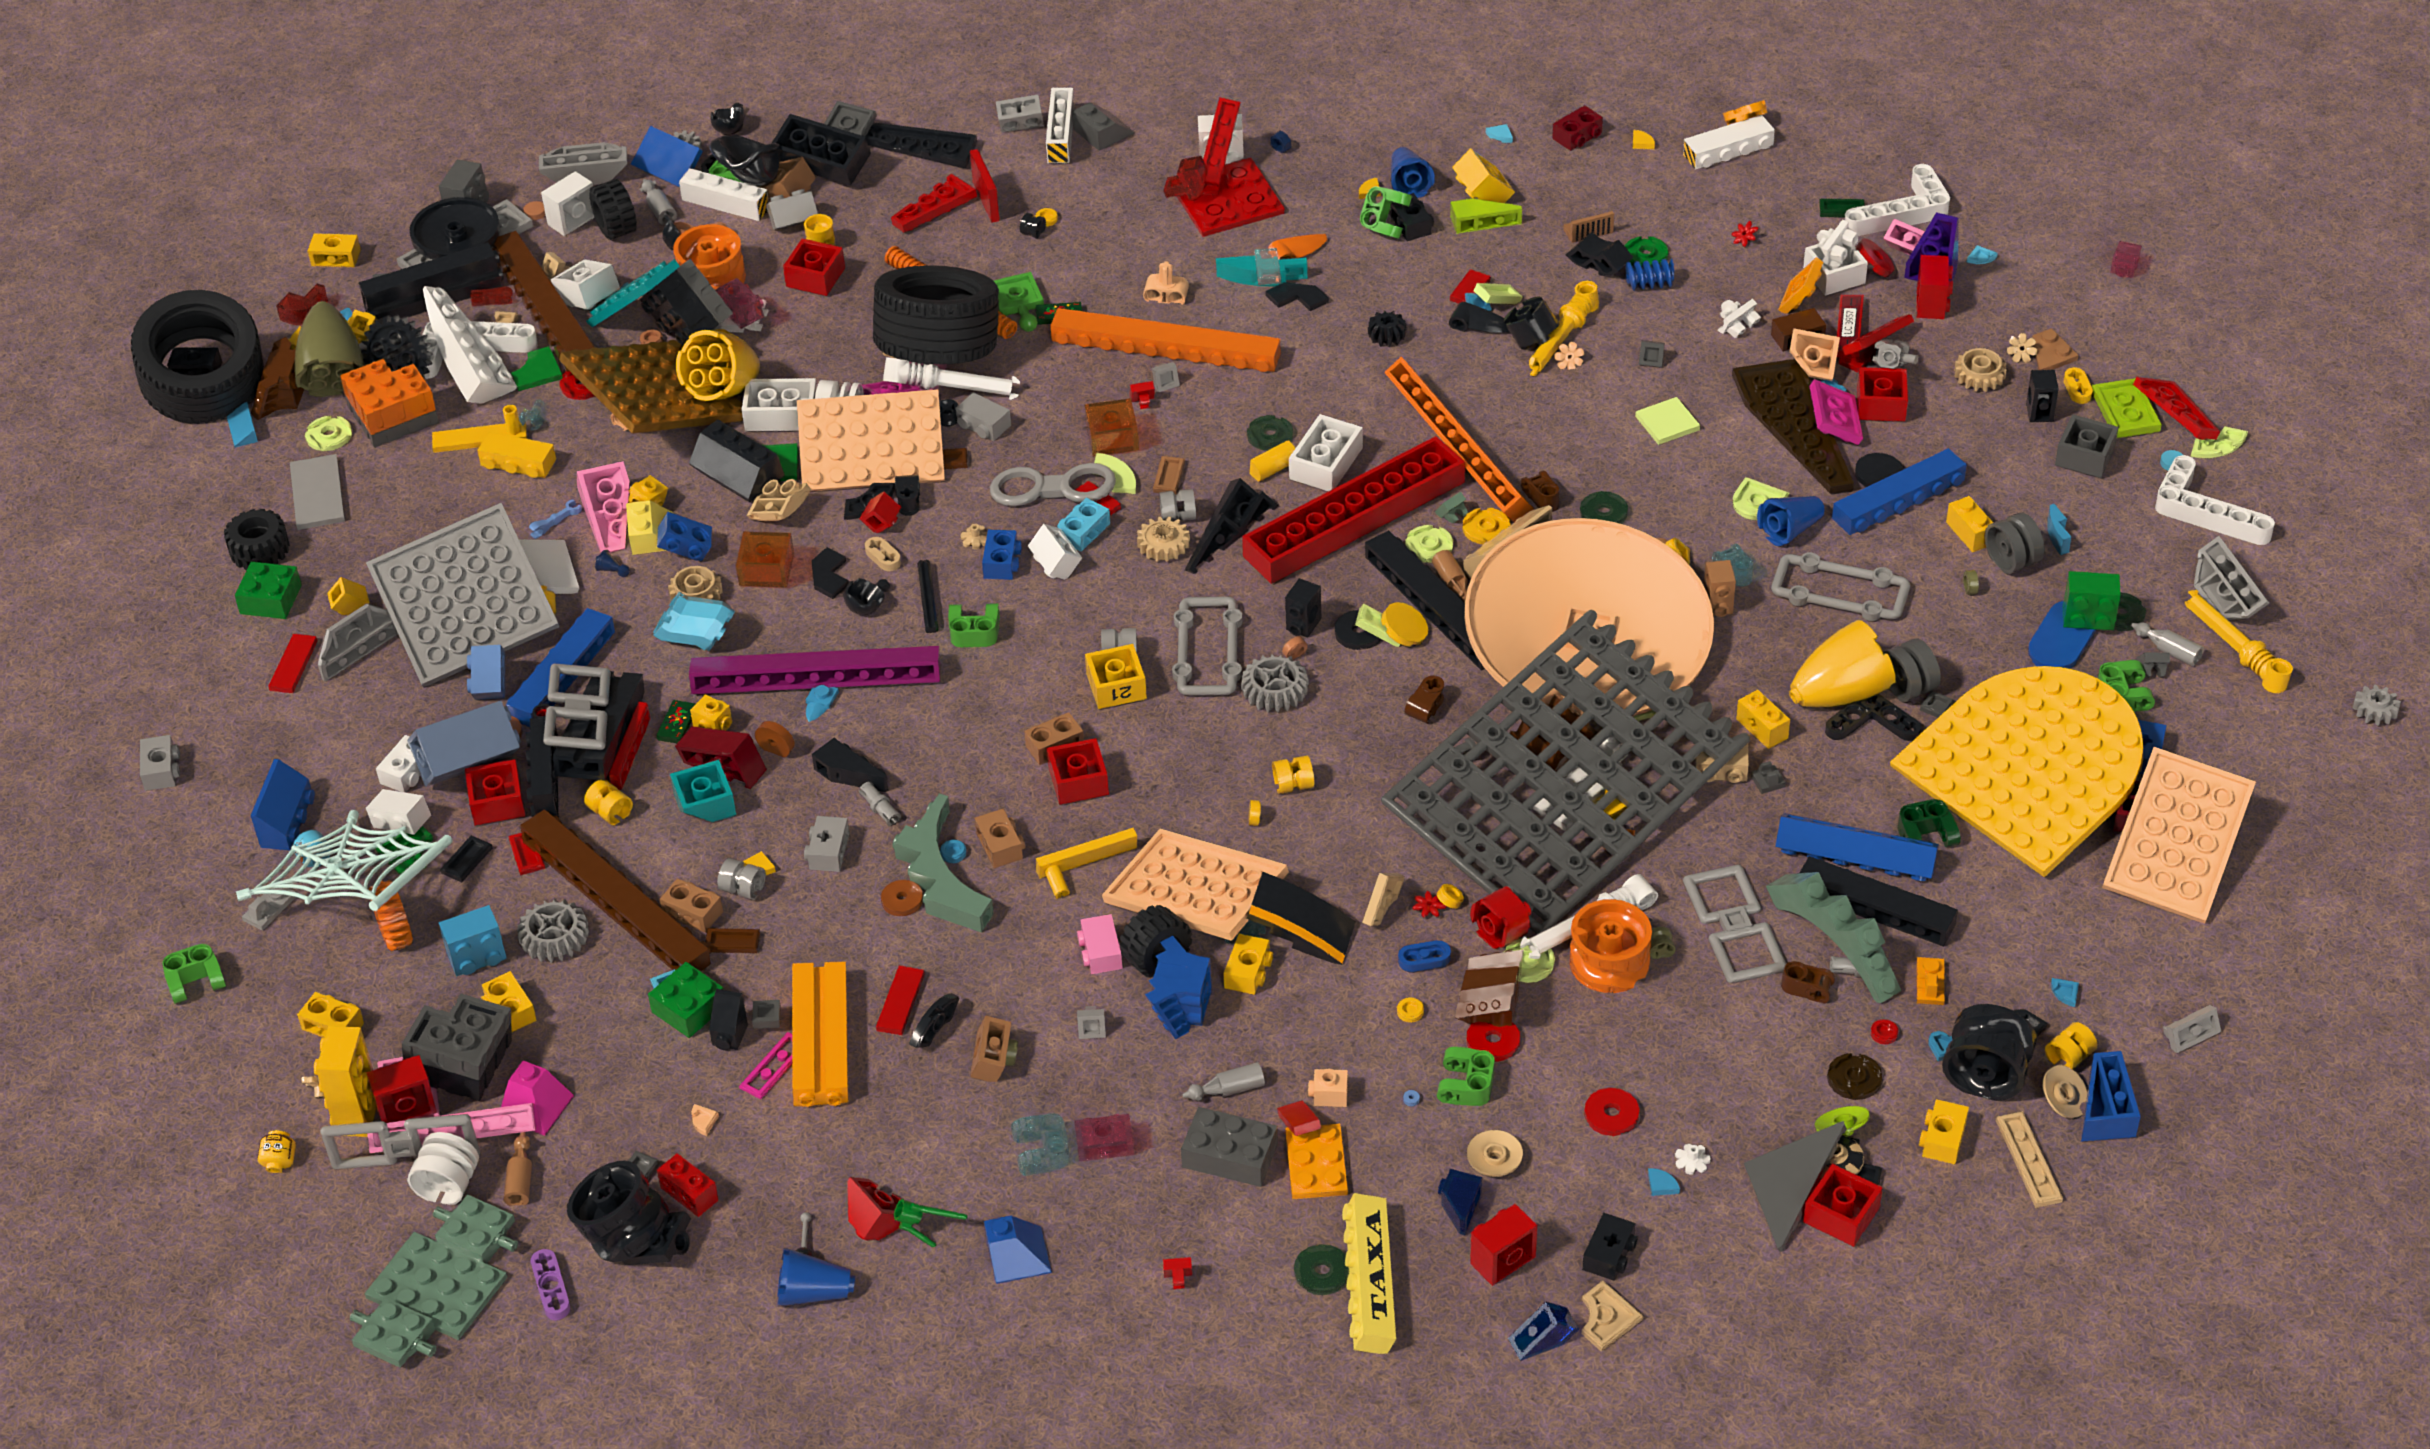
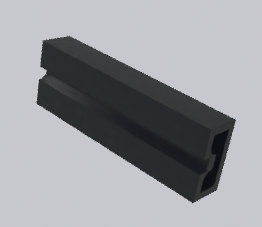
M485 243L358 282L365 312L374 315L377 320L388 315L391 317L399 315L400 318L406 316L408 318L427 312L423 293L425 286L444 289L455 303L501 289V281L504 280L501 268L497 266L500 263L497 250H492L489 243Z
M610 671L608 705H590V710L605 711L608 715L605 748L603 750L557 746L553 754L555 776L593 780L606 779L637 704L642 702L645 693L643 674L623 672L622 677H615L614 671ZM599 677L590 678L583 695L599 696ZM570 719L562 737L596 739L597 720Z

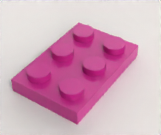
M1814 379L1810 385L1817 428L1825 434H1832L1845 442L1859 445L1863 439L1855 395Z

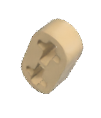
M872 537L865 542L867 556L884 571H894L900 567V554L885 539Z

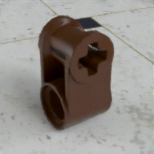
M1540 471L1538 475L1531 478L1524 477L1521 479L1522 490L1538 508L1550 505L1553 507L1552 512L1559 508V487L1546 471Z
M1435 675L1423 679L1415 693L1408 699L1404 713L1429 724L1427 721L1431 716H1435L1436 711L1444 701V695L1442 694L1444 689L1443 679Z
M1792 961L1784 967L1781 987L1784 992L1790 995L1825 1004L1830 999L1829 990L1830 986L1835 982V975L1825 968H1817L1798 961Z

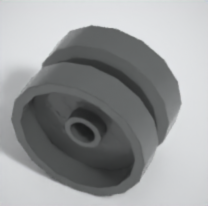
M2024 512L2007 517L2006 520H1999L1987 526L1985 530V543L1988 554L2005 574L2014 573L2023 567L2039 563L2043 559L2045 551L2044 540L2037 524L2028 514Z
M1919 638L1906 641L1900 647H1892L1883 651L1884 654L1888 653L1895 672V683L1890 686L1889 690L1899 701H1910L1917 698L1920 694H1926L1937 689L1940 685L1941 675L1936 657L1930 647Z

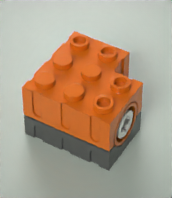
M381 359L340 375L348 408L353 412L355 419L362 426V430L367 438L370 439L374 448L409 433L422 430L427 426L439 423L432 391L414 364L392 372L387 367L385 360Z

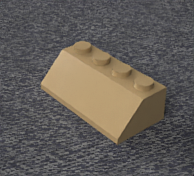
M1548 505L1528 512L1523 517L1518 518L1507 529H1503L1492 540L1485 542L1473 554H1469L1463 563L1465 576L1471 580L1484 557L1507 537L1533 525L1552 521L1553 507Z

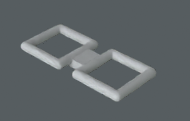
M566 664L551 665L548 700L565 703V707L550 706L547 708L543 739L545 745L603 750L605 748L608 715L605 711L590 710V705H608L611 676L608 668ZM560 674L599 677V696L558 692ZM556 717L585 721L597 720L596 739L554 736Z
M1741 865L1691 874L1683 878V883L1701 923L1709 924L1719 921L1723 931L1710 934L1708 939L1728 983H1736L1784 971L1787 963L1769 924L1763 922L1752 925L1748 915L1760 912L1761 907ZM1735 876L1748 904L1708 913L1696 884ZM1762 934L1774 963L1734 972L1721 942Z
M467 1114L407 1119L404 1122L406 1131L389 1132L388 1126L384 1121L324 1126L320 1130L331 1166L336 1170L394 1165L397 1163V1157L413 1156L414 1160H416L420 1148H422L417 1129L461 1126L465 1140L471 1143L477 1150L478 1155H480L471 1117ZM378 1133L384 1155L340 1157L334 1136Z

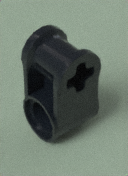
M919 474L895 476L896 497L898 498V504L901 506L899 512L902 515L911 516L919 511Z

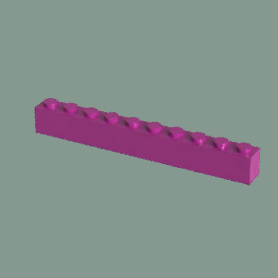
M939 646L691 658L689 668L691 694L816 688L819 685L850 687L940 682Z

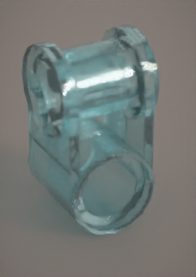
M1732 544L1729 549L1722 552L1715 551L1712 554L1713 562L1731 561L1736 586L1745 587L1751 584L1753 561L1743 552L1738 544Z

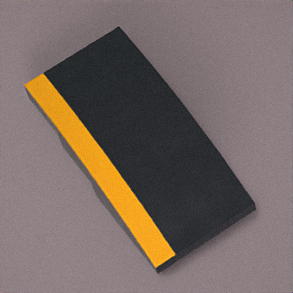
M1265 872L1261 874L1246 918L1270 927L1269 934L1293 942V949L1340 965L1343 964L1356 921L1314 894Z

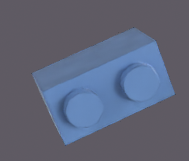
M471 646V655H467L468 670L471 669V678L467 679L468 693H471L475 700L504 699L505 651L502 646Z

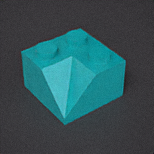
M719 760L670 774L673 794L680 812L710 822L737 815L733 793Z

